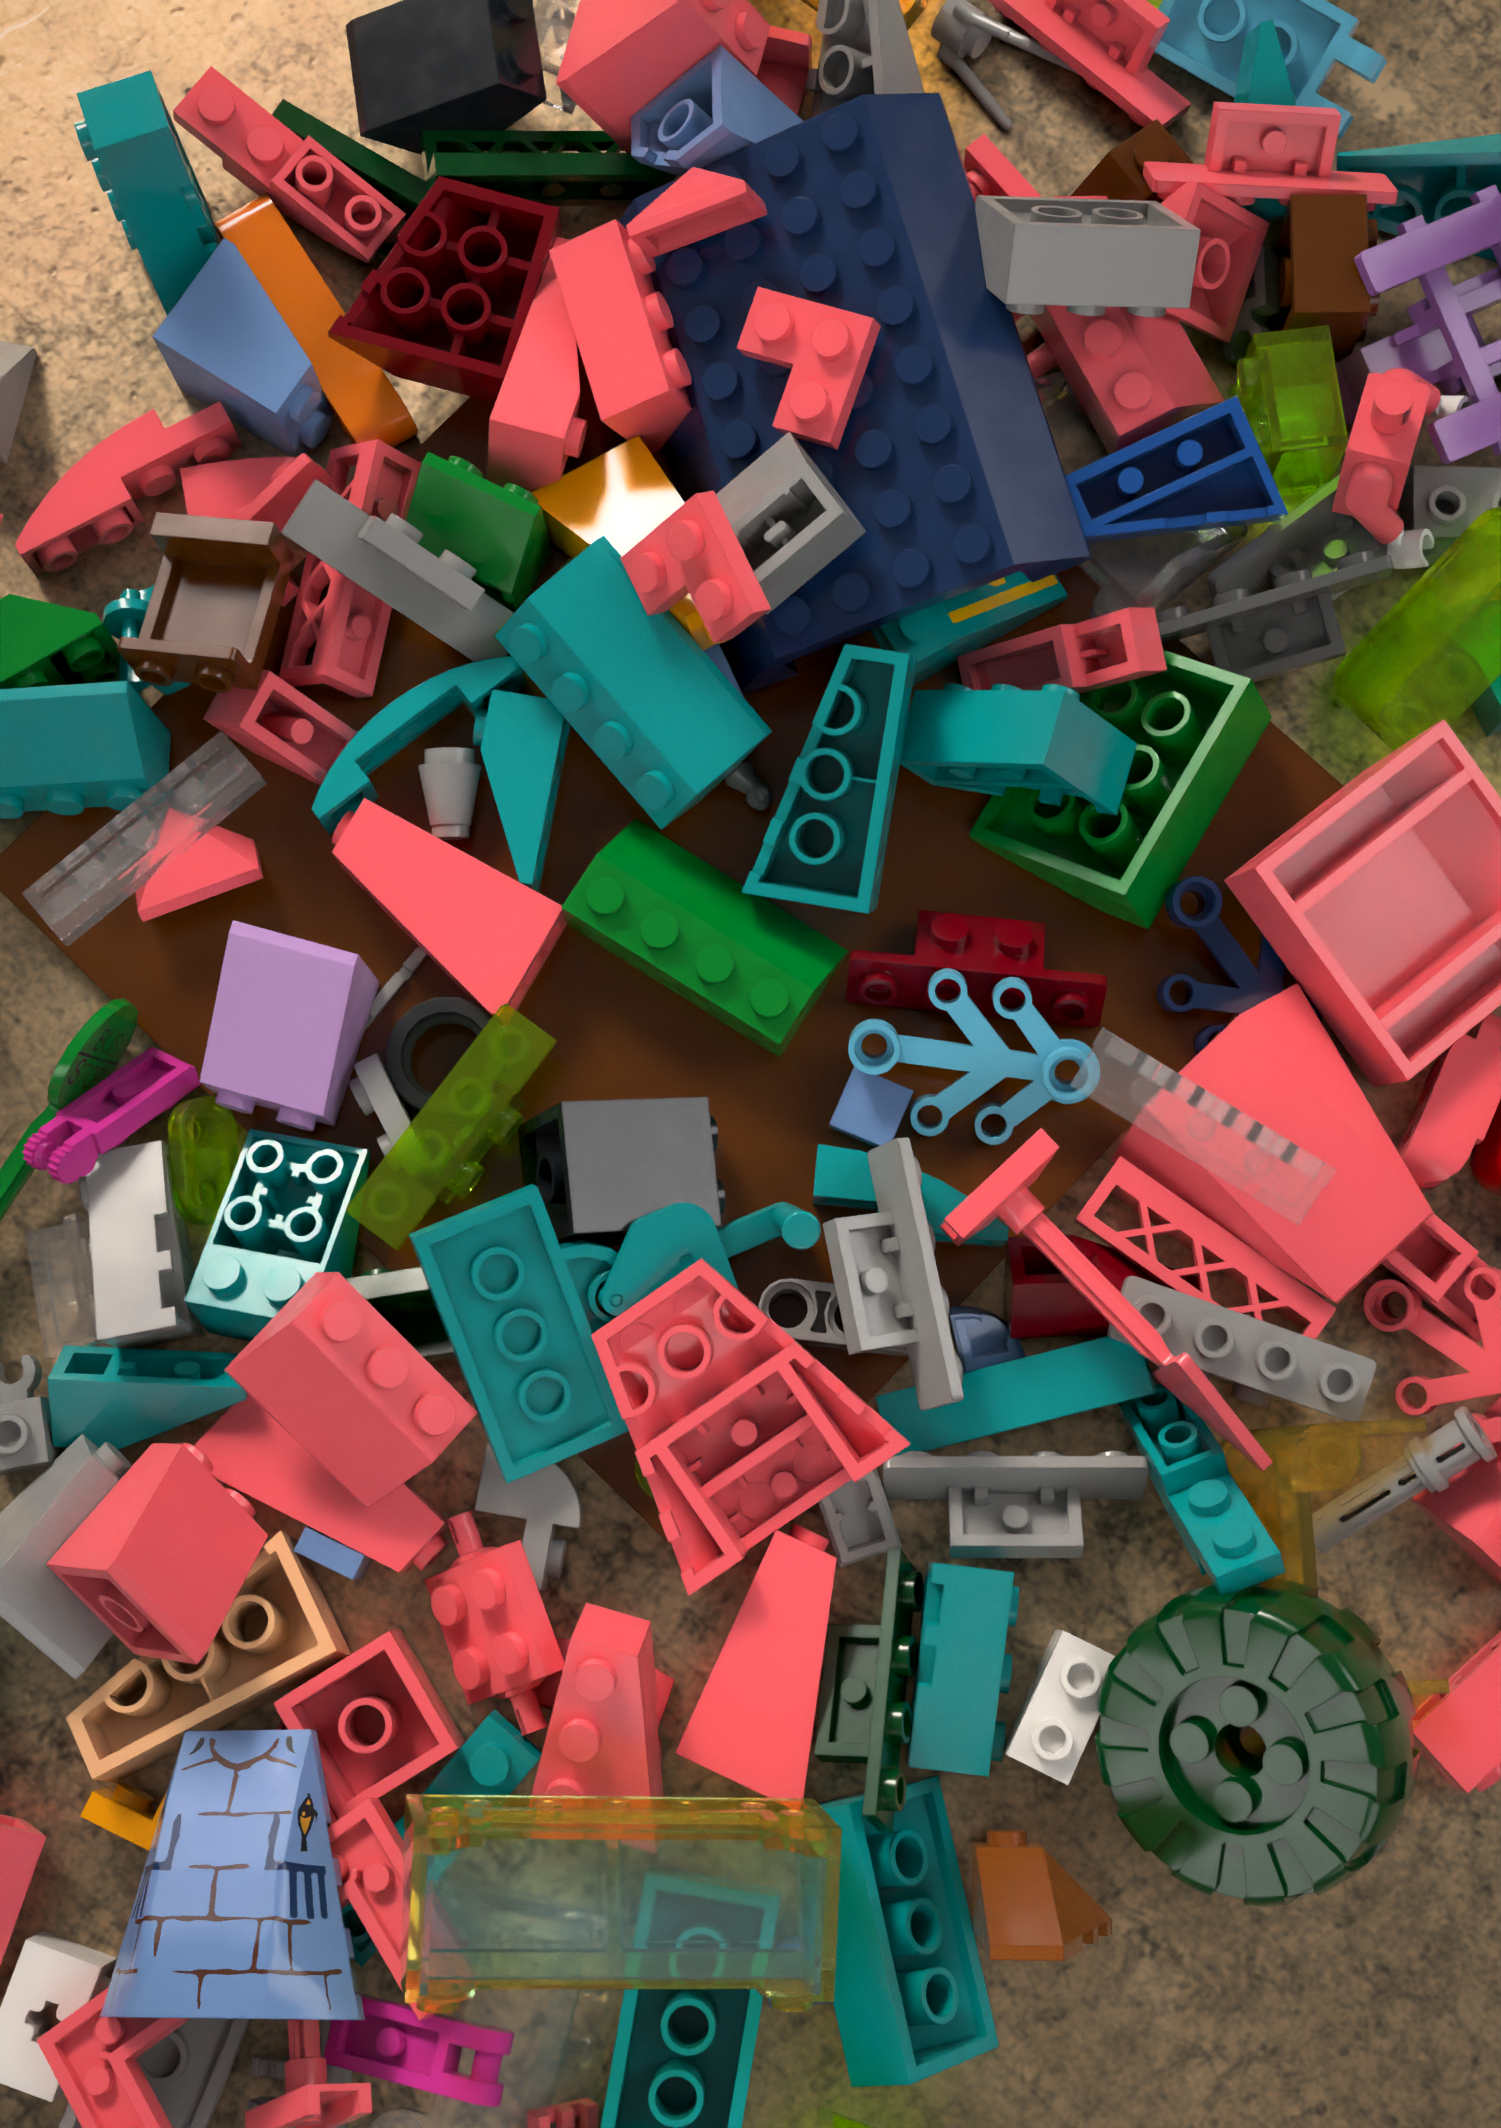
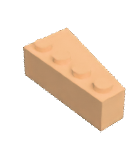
M279 1531L263 1545L264 1550L258 1554L207 1653L198 1664L141 1656L139 1659L134 1658L66 1717L93 1780L117 1783L179 1750L185 1731H215L306 1683L351 1655L307 1558L294 1552L298 1540L283 1531Z

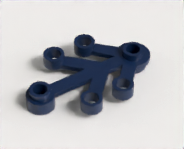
M1192 876L1175 882L1166 894V912L1174 924L1181 928L1193 929L1236 988L1198 983L1187 974H1174L1160 981L1157 986L1156 997L1159 1005L1171 1013L1187 1012L1196 1008L1239 1015L1282 992L1285 964L1261 932L1258 966L1256 969L1218 917L1223 903L1222 895L1218 886L1206 877ZM1185 892L1192 893L1198 901L1197 911L1192 916L1186 914L1180 905L1181 897ZM1176 981L1182 983L1187 990L1186 1000L1180 1006L1175 1004L1169 996L1170 987ZM1306 995L1312 1008L1314 1009L1315 1013L1317 1014L1319 1020L1322 1023V1015L1319 1013L1317 1008ZM1210 1025L1202 1028L1194 1039L1196 1054H1199L1207 1046L1208 1038L1212 1033L1220 1034L1227 1026Z

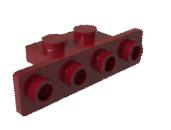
M919 910L914 955L852 950L850 952L846 1000L852 1003L871 1004L874 1006H891L946 1013L947 1011L937 1008L931 1002L928 994V984L935 972L950 968L957 970L964 976L967 983V994L984 1016L1006 1019L995 1010L992 994L999 981L1008 977H1016L1027 983L1032 994V1004L1047 1023L1098 1027L1101 1022L1107 992V977L1099 974L1044 969L1045 922ZM944 979L937 984L935 992L943 1000H952L958 996L960 986L955 980ZM1008 988L1001 994L1000 1002L1006 1008L1015 1009L1024 1002L1025 995L1020 989Z

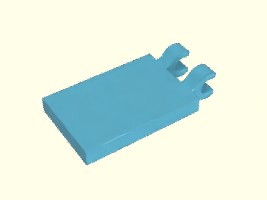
M1163 0L1158 8L1159 11L1171 20L1154 53L1233 99L1235 98L1245 36L1260 23L1273 19L1296 106L1336 108L1341 114L1337 137L1339 139H1342L1354 117L1347 110L1318 94L1336 62L1373 84L1387 63L1383 55L1351 38L1360 23L1358 18L1326 0Z

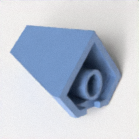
M719 45L631 116V156L640 164L681 177L692 167L702 168L795 126L803 122V120L725 48Z

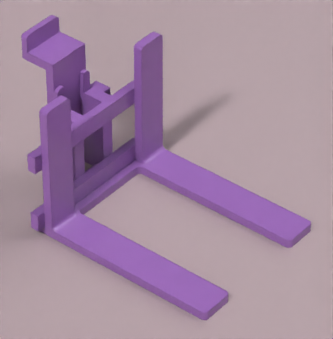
M1496 184L1471 195L1470 199L1473 206L1426 225L1423 215L1401 223L1396 227L1400 236L1364 250L1355 257L1354 262L1369 295L1376 296L1418 278L1426 298L1407 308L1413 326L1360 348L1341 361L1318 372L1317 378L1339 426L1345 427L1354 423L1369 373L1383 374L1392 368H1406L1432 385L1439 383L1444 395H1457L1467 390L1473 405L1443 417L1428 426L1429 435L1443 464H1450L1488 446H1491L1495 457L1501 455V392L1499 393L1493 378L1501 375V339L1485 346L1472 316L1501 303V194H1499ZM1491 247L1499 267L1453 286L1445 266Z

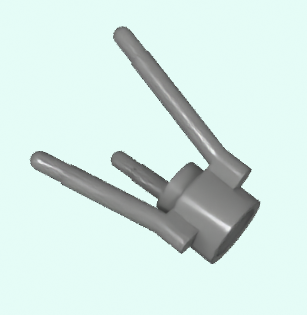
M947 0L936 15L931 28V37L943 44L937 53V58L956 72L1003 130H1010L1013 125L1012 121L962 59L964 56L969 55L972 58H977L986 49L992 36H995L1055 65L1077 73L1056 55L1044 50L1036 39L992 19L966 0Z

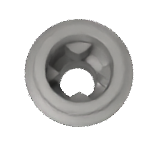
M459 747L425 749L424 764L419 765L418 769L429 824L432 827V835L441 840L470 839V826L472 824L481 765L475 764V750Z

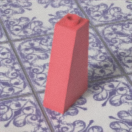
M364 798L356 813L351 810L348 811L338 823L332 837V844L336 845L332 851L341 868L475 1004L482 1006L498 1022L500 1027L506 1029L567 925L561 908L562 905Z
M249 1394L246 1400L233 1404L194 1445L213 1464V1470L210 1473L214 1478L397 1572H408L414 1565L419 1570L424 1571L449 1544L442 1536L449 1529L445 1521L447 1518L408 1480L369 1508L363 1507Z
M793 1524L789 1535L778 1530L775 1531L675 1753L798 1811L804 1796L837 1558L825 1553L830 1540Z

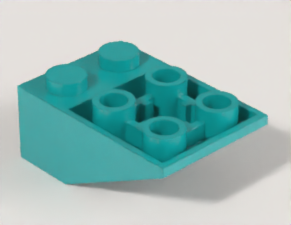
M254 1129L249 1130L184 1302L208 1333L252 1341L316 1272H339L345 1279L351 1278L370 1160L368 1149Z

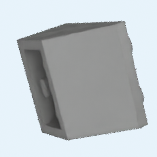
M791 432L783 436L716 494L771 607L765 613L766 615L867 532Z

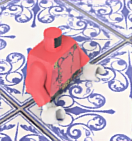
M1392 368L1383 374L1376 372L1368 374L1346 448L1331 510L1332 512L1354 517L1380 544H1387V555H1391L1394 569L1428 567L1429 563L1423 555V550L1434 547V538L1429 529L1403 531L1404 522L1397 515L1424 417L1428 429L1429 424L1473 405L1471 398L1468 396L1441 395L1437 387L1406 368Z

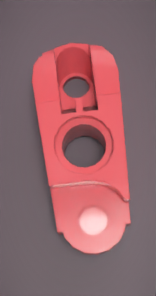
M1490 1013L1469 1031L1468 1035H1463L1433 1063L1396 1149L1420 1189L1431 1190L1459 1172L1469 1159L1475 1144L1478 1145L1485 1138L1501 1099V1017L1496 1014Z

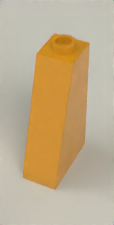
M639 435L561 476L559 481L531 492L538 499V505L542 508L549 541L573 559L602 536H605L620 555L623 556L685 503ZM688 593L671 607L669 612L704 651L715 644Z

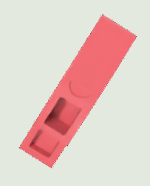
M212 66L208 68L173 110L174 121L222 158L223 168L257 195L261 196L266 193L279 211L301 226L366 263L371 261L406 217L402 210L308 135L305 140H302Z
M218 401L167 428H164L156 411L152 409L118 429L74 464L39 504L15 543L20 556L36 577L45 572L54 573L70 567L76 562L78 555L99 544L108 545L123 540L132 532L134 526L145 521L135 500L145 495H160L171 489L176 484L177 479L181 477V468L225 461L233 450L243 446L221 402Z
M1433 1214L1381 1264L1398 1279L1410 1285L1421 1296V1299L1458 1331L1475 1342L1481 1340L1474 1304L1467 1299L1463 1285L1465 1277L1471 1270L1489 1266L1477 1256L1478 1250ZM1487 1274L1482 1275L1478 1279L1476 1287L1479 1295L1485 1299H1490L1496 1291L1494 1279Z

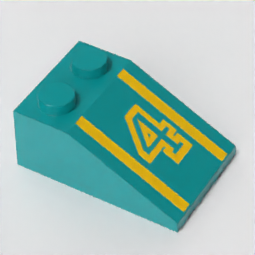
M1019 571L870 631L882 650L909 653L917 656L913 687L957 662V656L986 646L1068 599V594L1055 574L1031 582Z

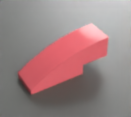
M1128 607L1076 624H1059L957 656L962 684L973 690H991L994 684H1007L1022 690L1041 691L1042 686L1045 684H1057L1073 689L1080 694L1167 670L1155 608Z

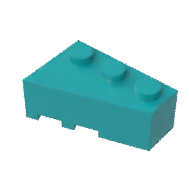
M945 684L942 690H915L907 716L900 764L931 785L1003 797L1005 796L1007 786L1041 790L1038 799L1041 803L1060 806L1063 794L1084 797L1095 805L1097 812L1117 815L1137 743L1079 701L1080 695L1076 691L1062 685L1045 684L1042 686L1041 691L1022 690L1007 684H994L991 690H973L959 684Z
M934 1562L926 1563L924 1599L918 1637V1665L914 1676L911 1703L912 1731L910 1740L907 1743L905 1760L908 1767L989 1777L990 1762H1002L1006 1723L1005 1721H997L996 1715L999 1693L1008 1694L1011 1682L1012 1654L1004 1653L1007 1627H1015L1018 1613L1019 1587L1013 1586L1014 1572Z

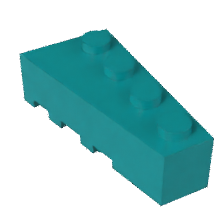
M149 70L76 93L84 119L74 122V127L87 161L91 160L103 192H107L115 217L118 222L121 221L131 249H138L168 316L220 242L202 188L152 71Z
M850 644L844 645L813 719L811 731L800 757H797L788 779L789 783L775 817L770 822L763 839L764 843L741 893L867 914L877 909L917 656L909 653Z

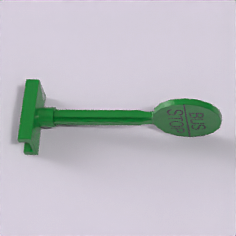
M113 999L101 1007L78 1031L56 1065L48 1085V1106L29 1125L0 1169V1221L35 1170V1168L26 1164L27 1161L23 1159L24 1154L22 1151L25 1148L23 1145L27 1143V1138H30L32 1133H38L40 1127L55 1118V1113L109 1077L129 1046L137 1026L138 1010L126 999Z

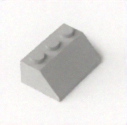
M976 196L975 211L986 288L1006 304L1007 310L1019 314L1038 315L1044 313L1045 305L1067 306V311L1074 314L1101 316L1105 314L1106 307H1127V312L1134 315L1162 317L1165 315L1166 308H1189L1201 230L1157 201Z

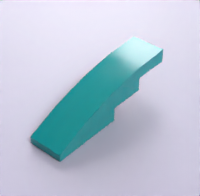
M1104 1337L963 1373V1400L939 1408L922 1411L918 1404L915 1386L875 1396L880 1416L911 1442L908 1447L894 1455L899 1456L909 1451L928 1452L958 1443L969 1442L1156 1394L1157 1392L1148 1359L1139 1354L1132 1346L1109 1337Z

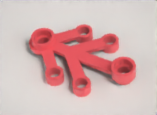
M1478 1267L1471 1270L1464 1280V1293L1467 1299L1474 1304L1483 1347L1422 1307L1421 1296L1406 1282L1400 1279H1386L1376 1282L1368 1289L1364 1298V1312L1368 1321L1374 1327L1386 1332L1407 1329L1469 1371L1468 1373L1436 1379L1423 1375L1403 1379L1396 1388L1395 1400L1398 1407L1404 1413L1412 1416L1428 1414L1440 1404L1501 1393V1270L1495 1267ZM1484 1274L1491 1276L1496 1283V1291L1490 1299L1481 1297L1476 1287L1478 1279ZM1396 1292L1401 1294L1407 1303L1406 1311L1400 1317L1393 1315L1388 1306L1390 1297ZM1414 1383L1423 1386L1427 1393L1426 1403L1421 1408L1414 1406L1408 1397L1409 1389ZM1471 1413L1491 1443L1501 1442V1416L1488 1418L1481 1413Z

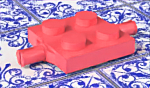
M470 1510L445 1520L449 1526L459 1558L454 1560L448 1570L424 1581L431 1598L433 1614L440 1623L453 1660L455 1677L462 1686L468 1705L492 1696L502 1699L509 1698L521 1730V1736L549 1726L546 1723L534 1688L539 1686L546 1676L563 1670L564 1660L521 1540L498 1548L491 1546L484 1548L472 1515L473 1511Z

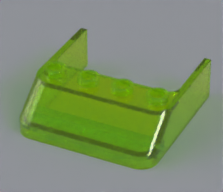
M1501 507L1492 508L1480 514L1345 657L1335 672L1334 690L1339 701L1393 751L1441 720L1445 719L1451 727L1501 675Z

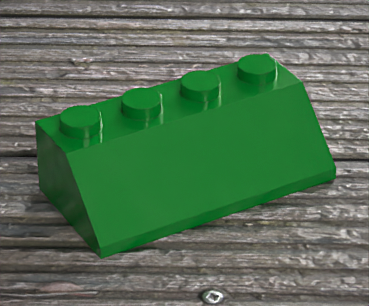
M634 819L596 854L561 907L568 926L779 1058L848 954V950L763 897L741 893L744 887L742 884L637 819Z

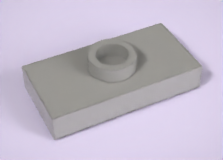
M876 1468L856 1482L851 1479L818 1502L840 1568L886 1553L888 1548L898 1549L902 1547Z

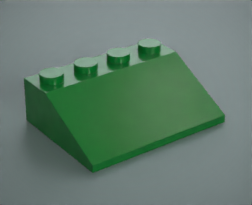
M1165 650L1163 652L1167 666L1166 671L1079 694V701L1137 743L1117 815L1097 812L1095 805L1084 797L1063 794L1061 804L1057 806L1041 803L1038 800L1041 790L1007 786L1004 797L991 796L969 833L970 838L974 842L1093 908L1148 930L1164 904L1168 890L1178 880L1272 718L1251 678Z

